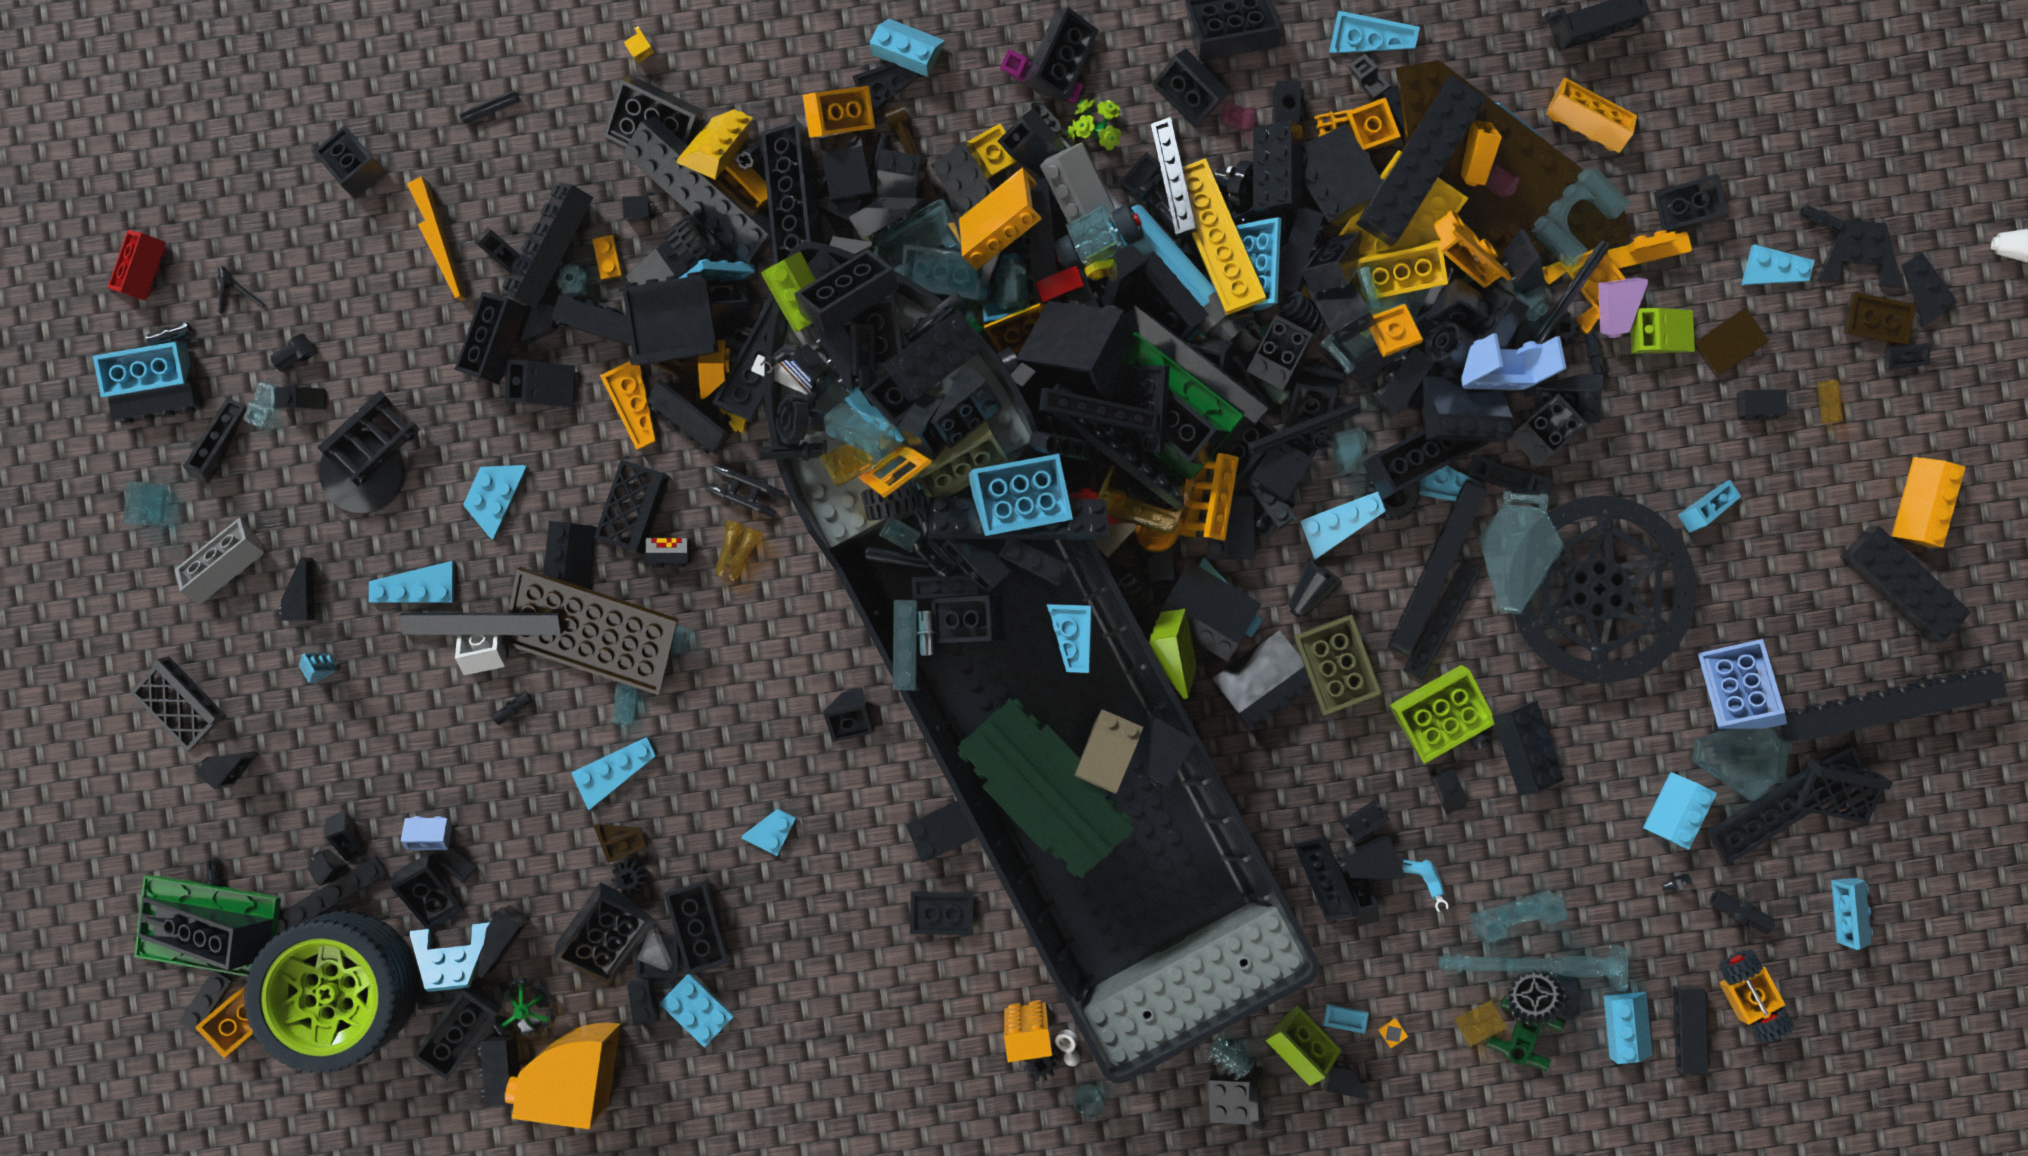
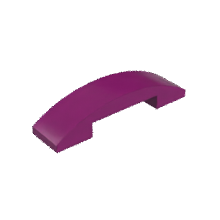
M1008 49L1000 69L1023 83L1032 62L1027 61V57ZM1076 81L1068 100L1065 102L1075 104L1083 84Z

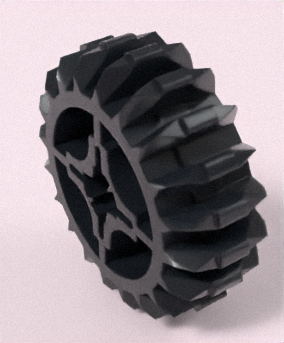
M1533 970L1532 975L1525 971V977L1523 978L1517 975L1518 982L1511 980L1512 988L1507 989L1509 995L1506 996V999L1509 1002V1010H1513L1512 1015L1513 1017H1518L1519 1022L1522 1023L1526 1020V1024L1529 1027L1534 1022L1538 1028L1541 1022L1547 1026V1020L1549 1019L1555 1023L1554 1015L1561 1017L1560 1010L1565 1009L1563 1002L1566 1001V997L1563 995V987H1559L1560 982L1554 980L1553 975L1550 974L1546 977L1544 971L1537 975L1536 970ZM1539 986L1549 989L1552 993L1540 990ZM1536 992H1537L1538 997H1537L1536 1005H1535L1534 1000H1535ZM1520 1004L1532 1007L1533 1011L1524 1009Z

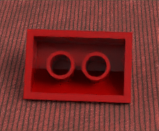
M127 230L107 288L146 301V298L152 293V281L159 273L160 268L158 264L160 259L165 256L166 242L141 232Z

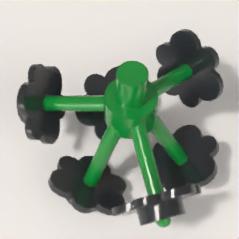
M520 977L510 982L509 987L519 988V990H508L503 993L504 999L501 1000V1005L506 1012H513L514 1015L509 1019L506 1016L502 1017L500 1015L494 1017L495 1023L493 1025L500 1036L512 1035L514 1026L511 1022L516 1018L521 1020L518 1023V1027L521 1029L523 1036H528L530 1033L536 1034L537 1028H540L542 1023V1032H545L548 1027H552L553 1023H555L554 1009H549L546 1017L532 1013L530 1009L535 1004L539 1008L550 1006L552 995L545 987H533V994L531 996L533 1001L526 1004L524 1003V987L533 985L534 981H528V978Z

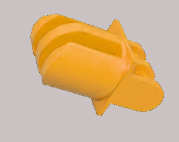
M1352 109L1335 113L1330 111V113L1315 116L1314 119L1318 123L1316 128L1320 132L1318 137L1328 133L1325 130L1327 127L1332 131L1346 124L1352 130L1351 125H1348L1350 122L1346 112ZM1327 118L1328 122L1324 123L1323 119Z

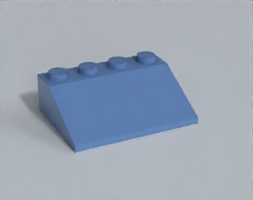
M1763 639L1698 653L1718 729H1759L1787 724L1784 707Z

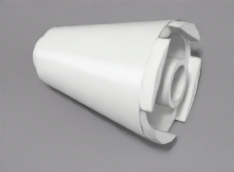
M2028 229L1998 233L1992 239L1991 249L1997 255L2028 263Z

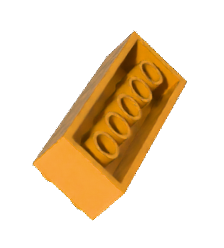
M1041 1000L1029 1002V1005L1021 1006L1020 1003L1008 1005V1008H1004V1040L1008 1062L1052 1056L1046 1002L1041 1003Z

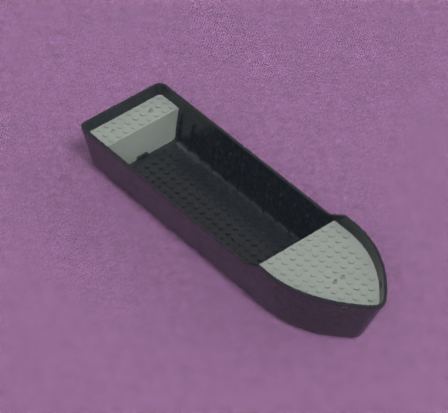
M804 242L794 247L787 258L801 252L808 264L824 248L842 265L857 255L827 244ZM894 271L899 290L888 297H896L898 299L906 347L911 343L906 339L904 333L917 324L920 317L924 318L943 301L913 280ZM775 297L767 331L765 358L773 356L776 351L787 343L802 346L800 340L795 335L796 332L791 328ZM950 306L945 307L942 311H940V312L936 315V317H938L941 313H943V312H944L947 308H949ZM852 319L849 320L845 325L853 324ZM932 319L929 320L926 324H924L921 328H919L918 331L922 330L926 325H928L932 321ZM812 323L809 324L807 327L813 338H818L815 331L819 329ZM972 327L985 348L933 386L929 392L925 393L944 400L953 382L973 367L988 382L1002 406L986 421L1010 460L1008 463L1048 456L1047 453L1034 451L1030 448V436L1033 432L1038 431L1032 413L1002 361L982 336ZM823 350V353L828 358L829 355L827 354L826 350ZM764 364L765 406L772 446L791 445L783 443L780 435L777 433L776 419L780 418V415L777 414V409L780 401L786 395H794L799 391L774 381V369L771 373H766L770 366ZM828 366L829 388L816 401V408L812 410L825 412L827 416L825 431H807L805 439L800 440L799 444L801 445V442L804 441L819 443L826 440L828 460L823 458H813L808 461L802 460V458L776 459L779 472L807 531L840 578L1102 1074L1112 1083L1121 1084L1128 1082L1310 984L1319 973L1318 959L1093 540L1017 539L1069 565L1059 586L1000 558L999 554L1007 539H980L991 548L992 552L999 559L1006 563L1007 568L1011 571L987 594L1002 595L1004 640L933 643V655L922 656L920 654V635L917 634L919 632L918 612L932 611L931 599L913 600L912 578L938 576L931 567L926 569L865 558L868 547L919 555L912 546L923 536L918 517L914 515V512L880 520H867L861 493L866 489H870V487L858 478V476L901 444L894 443L878 435L851 412L844 403V399L850 396L846 389L843 391L837 380L839 374L835 370L832 371L830 366ZM872 370V376H869V387L887 374V370ZM869 387L859 388V389H860L861 392L863 393V392H864L866 389H868ZM802 393V396L807 398L810 397V394ZM905 439L902 444H906L907 446L911 447ZM898 456L874 475L881 479L906 461V459ZM908 464L893 474L895 479L890 484L895 483L911 471ZM916 482L918 490L921 489V487ZM971 485L948 498H954L955 496L957 498H973ZM924 493L925 498H926V501H927V504H928V507H929V498H928V497L926 496V494ZM934 538L940 546L946 541V539ZM956 565L947 576L967 574ZM979 588V596H987V595ZM1047 604L1092 606L1090 673L1066 671ZM1101 710H1105L1143 727L1116 794L1075 776L1094 723ZM1152 716L1195 740L1168 788L1164 785L1162 788L1155 786L1149 782V776L1145 773Z

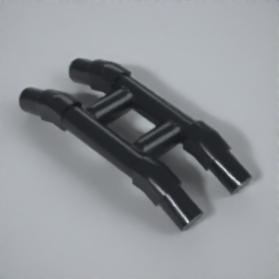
M718 464L714 466V472L731 478L733 481L729 491L708 483L705 488L707 492L772 518L775 517L777 512L775 509L757 503L756 499L760 490L778 498L783 497V490ZM740 483L752 487L748 499L736 494Z

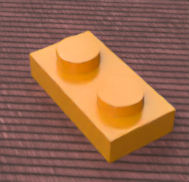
M609 235L592 239L601 280L605 281L623 277L614 236Z

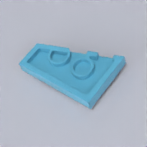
M709 259L700 260L696 266L680 278L687 277L688 273L700 272V275L707 277L708 282L719 279V282L740 281L755 272L754 264H745L743 261L728 263L726 260L711 262Z
M1047 604L1066 671L1090 673L1092 606Z

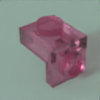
M1230 102L1224 103L1220 124L1239 131L1249 129L1255 121V108H1243Z

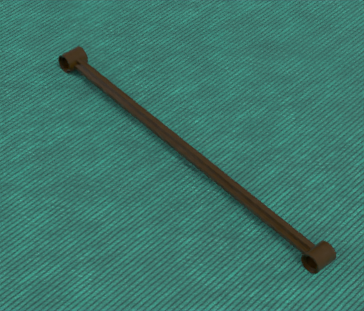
M904 105L884 112L890 129L896 130L905 153L919 155L907 126L910 120ZM926 172L922 194L943 242L942 231L951 229ZM959 252L958 262L960 261V259H961V257H962V255H961L960 252ZM957 262V266H956V267L965 266L966 264L961 265L960 263ZM958 277L974 318L981 321L980 326L984 327V325L990 322H984L982 305L977 303ZM984 329L982 333L983 339L998 354V349Z

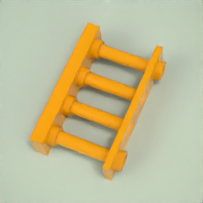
M1217 453L1216 461H1208L1192 481L1186 478L1184 506L1181 508L1180 518H1183L1185 523L1179 535L1196 538L1197 531H1204L1203 537L1225 541L1239 457ZM1207 469H1215L1213 482L1205 481ZM1204 489L1211 490L1209 502H1202ZM1200 510L1208 511L1206 523L1198 522Z

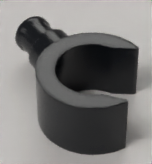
M1686 873L1671 878V881L1661 884L1663 891L1667 889L1683 890V885H1690L1693 882L1690 875Z

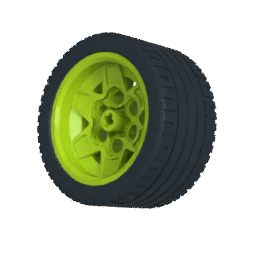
M347 910L325 913L290 927L276 935L265 945L266 947L261 949L259 955L254 959V964L250 967V973L247 975V983L244 989L246 990V993H244V1000L246 1002L244 1007L247 1011L245 1013L246 1018L249 1019L250 1029L252 1028V1033L254 1037H257L260 1046L262 1045L263 1049L267 1053L269 1052L271 1057L278 1059V1062L286 1064L289 1068H296V1070L305 1071L306 1073L315 1072L321 1074L351 1067L386 1045L403 1029L416 1003L418 972H416L417 967L413 961V954L410 953V948L408 945L406 946L405 940L399 936L400 934L397 931L393 930V927L385 924L383 920H378L377 917L369 916L367 913L350 912ZM318 954L316 966L306 963L311 957ZM343 956L352 960L357 966L348 968V964ZM332 964L338 968L337 974L332 971ZM313 974L318 976V983L313 981ZM349 977L355 979V986L349 983ZM367 987L368 998L365 1004L360 992ZM311 995L315 996L317 1000L316 1004L312 1003L310 999ZM347 998L353 1000V1007L348 1005ZM328 1007L333 1009L334 1016L328 1013ZM340 1020H343L351 1025L349 1027L338 1029Z

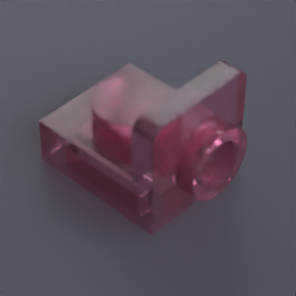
M1496 164L1491 168L1485 186L1500 197L1511 196L1517 190V183L1520 178L1517 176L1512 177Z

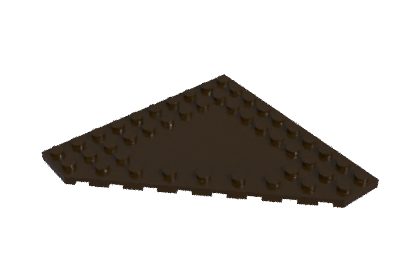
M1440 60L1396 68L1406 143L1440 88L1451 75L1487 98L1474 120L1493 123L1502 138L1486 185H1468L1461 176L1470 127L1438 178L1468 197L1457 214L1463 223L1476 234L1479 241L1485 238L1493 246L1498 255L1495 260L1501 265L1504 262L1503 252L1522 229L1525 230L1540 257L1593 248L1602 240L1609 244L1628 241L1624 202L1621 197ZM1443 253L1445 267L1447 268L1453 261ZM1458 265L1455 266L1454 273L1465 272Z

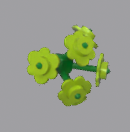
M1087 99L1080 101L1075 115L1085 111L1087 117L1082 115L1080 120L1076 122L1073 120V126H1068L1066 132L1068 139H1072V144H1074L1075 135L1078 137L1082 136L1085 139L1094 135L1095 139L1099 140L1101 146H1105L1107 150H1112L1115 145L1120 143L1121 131L1113 128L1111 125L1107 126V123L1113 117H1119L1120 107L1109 100H1106L1105 103L1100 102L1097 105L1098 114L1103 115L1104 118L1102 122L1096 123L1088 109L1096 102L1095 99L1090 102Z

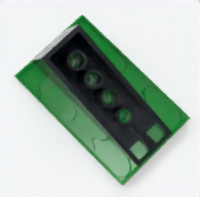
M1134 332L1135 365L1170 366L1164 453H1153L1189 481H1192L1244 418V415L1137 332ZM1131 385L1126 405L1135 407V404H1137L1136 392H1133ZM1122 428L1140 442L1139 431Z
M159 875L143 876L134 957L247 976L250 973L251 965L254 964V959L259 955L261 949L266 947L265 945L277 935L281 897L188 880H178Z

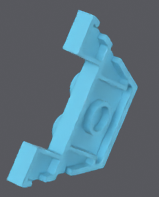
M490 923L472 924L471 945L430 949L431 931L429 929L410 931L422 981L427 992L470 987L480 963L479 958L483 951L485 932Z

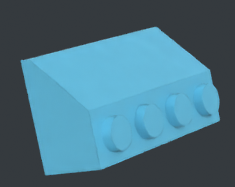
M180 342L93 356L101 398L185 384L190 368L187 344Z

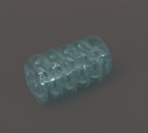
M1217 1036L1209 1047L1207 1060L1215 1057V1066L1221 1062L1220 1069L1222 1071L1228 1067L1227 1074L1229 1076L1233 1072L1236 1073L1234 1080L1245 1077L1253 1067V1060L1248 1061L1247 1055L1241 1056V1051L1235 1050L1233 1045L1228 1046V1041H1221V1036Z

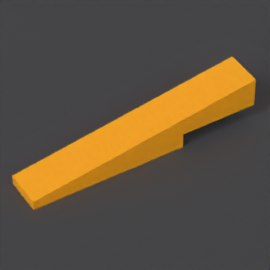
M421 176L407 183L425 219L418 226L454 297L462 302L466 298L428 181Z

